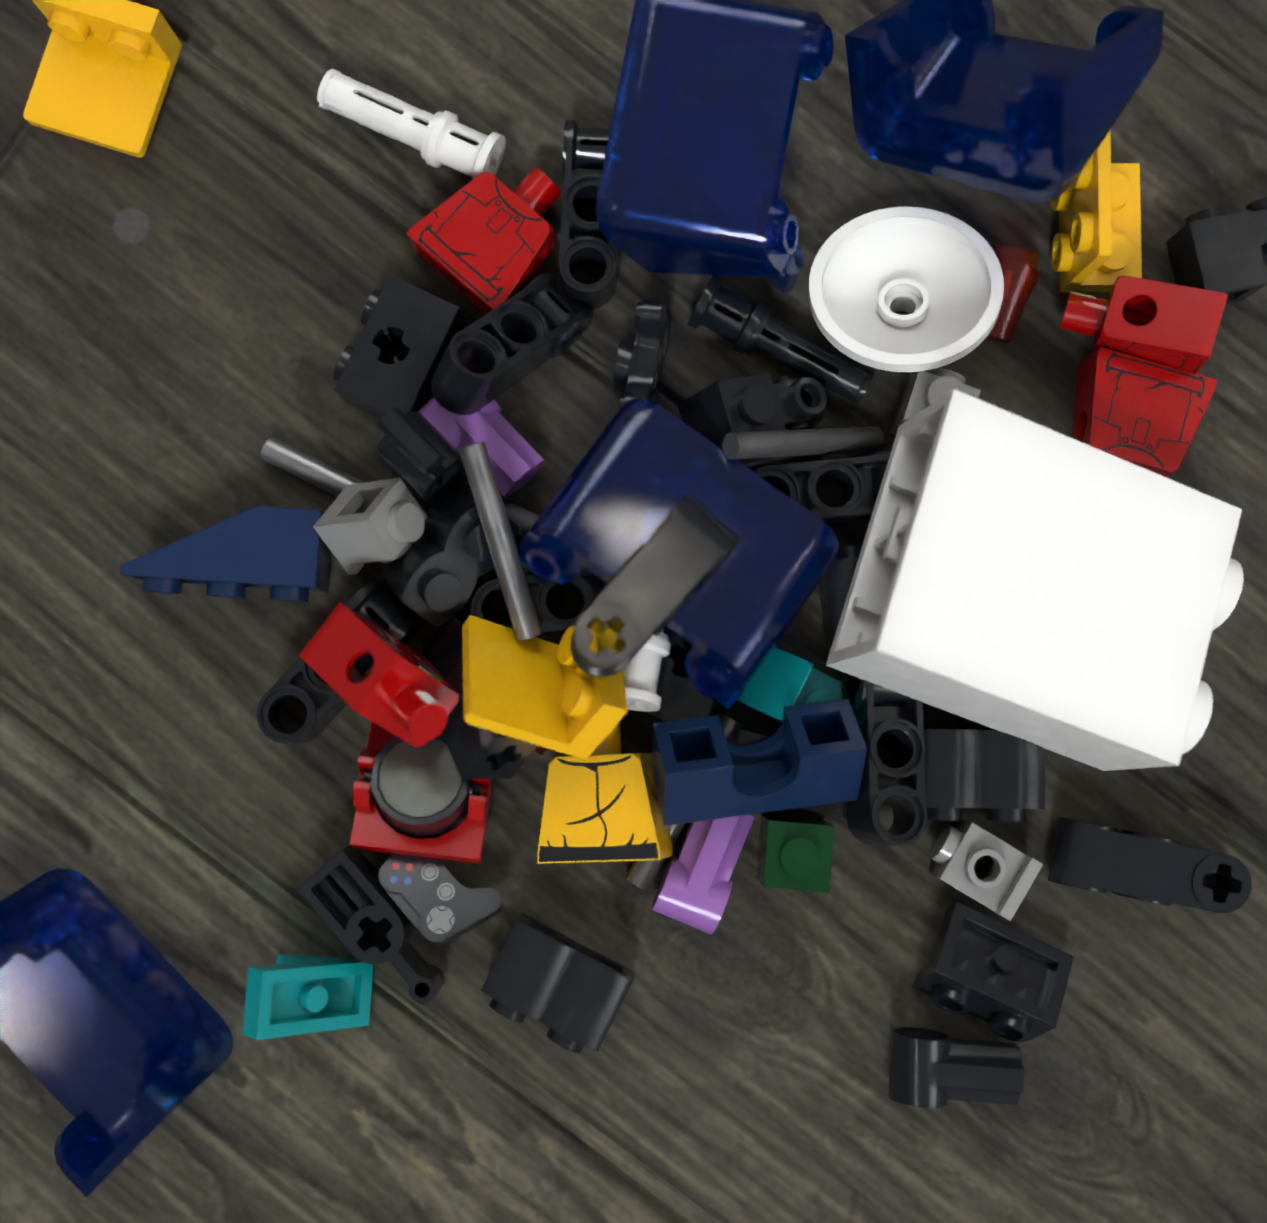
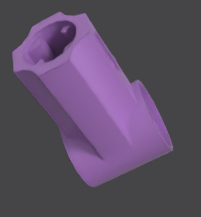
M433 397L419 412L458 451L461 447L485 441L500 494L505 499L528 483L545 463L544 459L500 414L502 409L495 400L472 415H458L447 411Z
M749 814L691 822L678 857L673 856L666 868L651 910L712 935L728 902L733 881L729 879L755 817Z

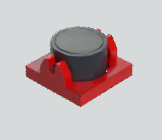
M371 722L367 749L364 748L358 757L359 780L354 781L353 803L356 811L350 846L353 849L481 864L494 779H462L442 732L436 738L428 741L426 745L416 748L376 723ZM459 823V825H458L455 829H453V830H451V831H449V832H447V833H445V834H442V833H444V832H446V831H448V830L454 828V827Z

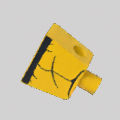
M620 721L586 760L574 756L551 758L548 767L537 852L538 864L662 860L673 856L669 826L663 825L652 778V754H621Z

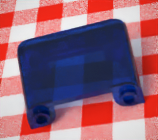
M636 0L597 193L596 213L600 230L605 238L650 273L785 277L788 257L795 252L798 244L799 226L796 216L790 214L787 205L779 197L778 192L799 80L814 81L818 79L823 71V67H827L831 63L834 50L832 30L816 11L756 0Z
M902 0L845 35L856 137L862 148L871 157L881 162L1034 203H1047L1057 198L1074 184L1159 58L1163 39L1164 10L1134 5L1122 6L1103 18L1097 29L1095 47L1088 51L996 34L995 12L992 0Z
M640 398L629 400L610 420L524 535L517 548L520 560L536 576L545 581L558 583L572 582L585 567L608 583L624 562L642 544H646L649 541L651 535L676 505L689 493L741 537L742 540L702 586L699 584L696 587L697 591L667 626L693 644L684 662L686 672L693 686L703 695L714 698L730 709L744 692L832 565L839 551L838 539L833 530L823 520L738 460L728 459L721 448L660 405Z
M57 868L48 871L0 901V1040L75 1118L56 1139L54 1154L56 1163L63 1174L87 1198L228 1059L233 1049L231 1030L222 1017L83 874L71 869Z

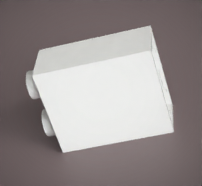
M953 389L898 427L826 666L997 731L1022 738L1047 750L1103 771L1179 766L1181 755L1191 750L1198 743L1208 726L1212 714V691L1210 686L1200 680L1212 630L1219 627L1232 613L1243 587L1244 575L1242 566L1237 560L1230 558L1242 509Z

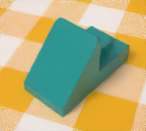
M756 640L728 697L781 724L784 707L843 699L841 681L813 668V663L759 640Z
M285 953L277 956L276 964L248 967L243 1035L255 1040L369 1026L374 964L361 962L357 958Z

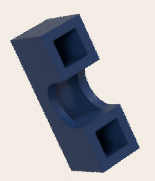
M849 699L786 706L783 711L782 724L778 731L767 740L748 746H736L727 743L719 715L653 723L652 778L663 825L668 826L858 800L867 747Z

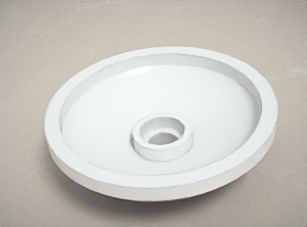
M891 207L875 210L847 222L836 230L819 249L809 276L811 312L818 328L826 339L840 352L861 364L893 372H919L936 369L953 363L969 354L982 343L993 329L1000 313L1004 294V277L1000 262L994 250L982 235L958 218L937 210L921 207ZM904 311V312H907V313H909V314H908V315H900V314H896L895 312Z

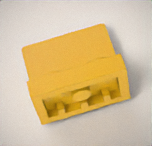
M32 0L49 20L48 26L52 29L25 106L23 117L31 125L134 157H143L182 48V43L158 9L128 0Z
M1095 126L1079 147L1073 150L1071 157L1058 172H1055L1051 182L1050 205L1052 210L1059 211V233H1056L1052 242L1051 266L1054 272H1060V292H1110L1118 276L1126 275L1142 278L1140 163H1111L1110 126Z
M470 615L462 625L464 720L473 726L586 760L628 712L623 669L615 675L604 678L590 676L580 670L573 660L570 649L575 626H570L565 631L558 645L537 637L517 640L514 629ZM591 629L594 637L590 644V649L599 655L604 649L609 648L618 654L614 648L617 639L615 631L608 629L600 635Z

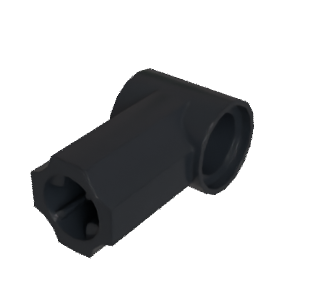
M901 1027L892 1030L888 1098L900 1104L923 1108L943 1107L947 1105V1100L1018 1104L1019 1096L1023 1093L1024 1067L1021 1059V1048L1015 1043L951 1039L946 1033L916 1027Z

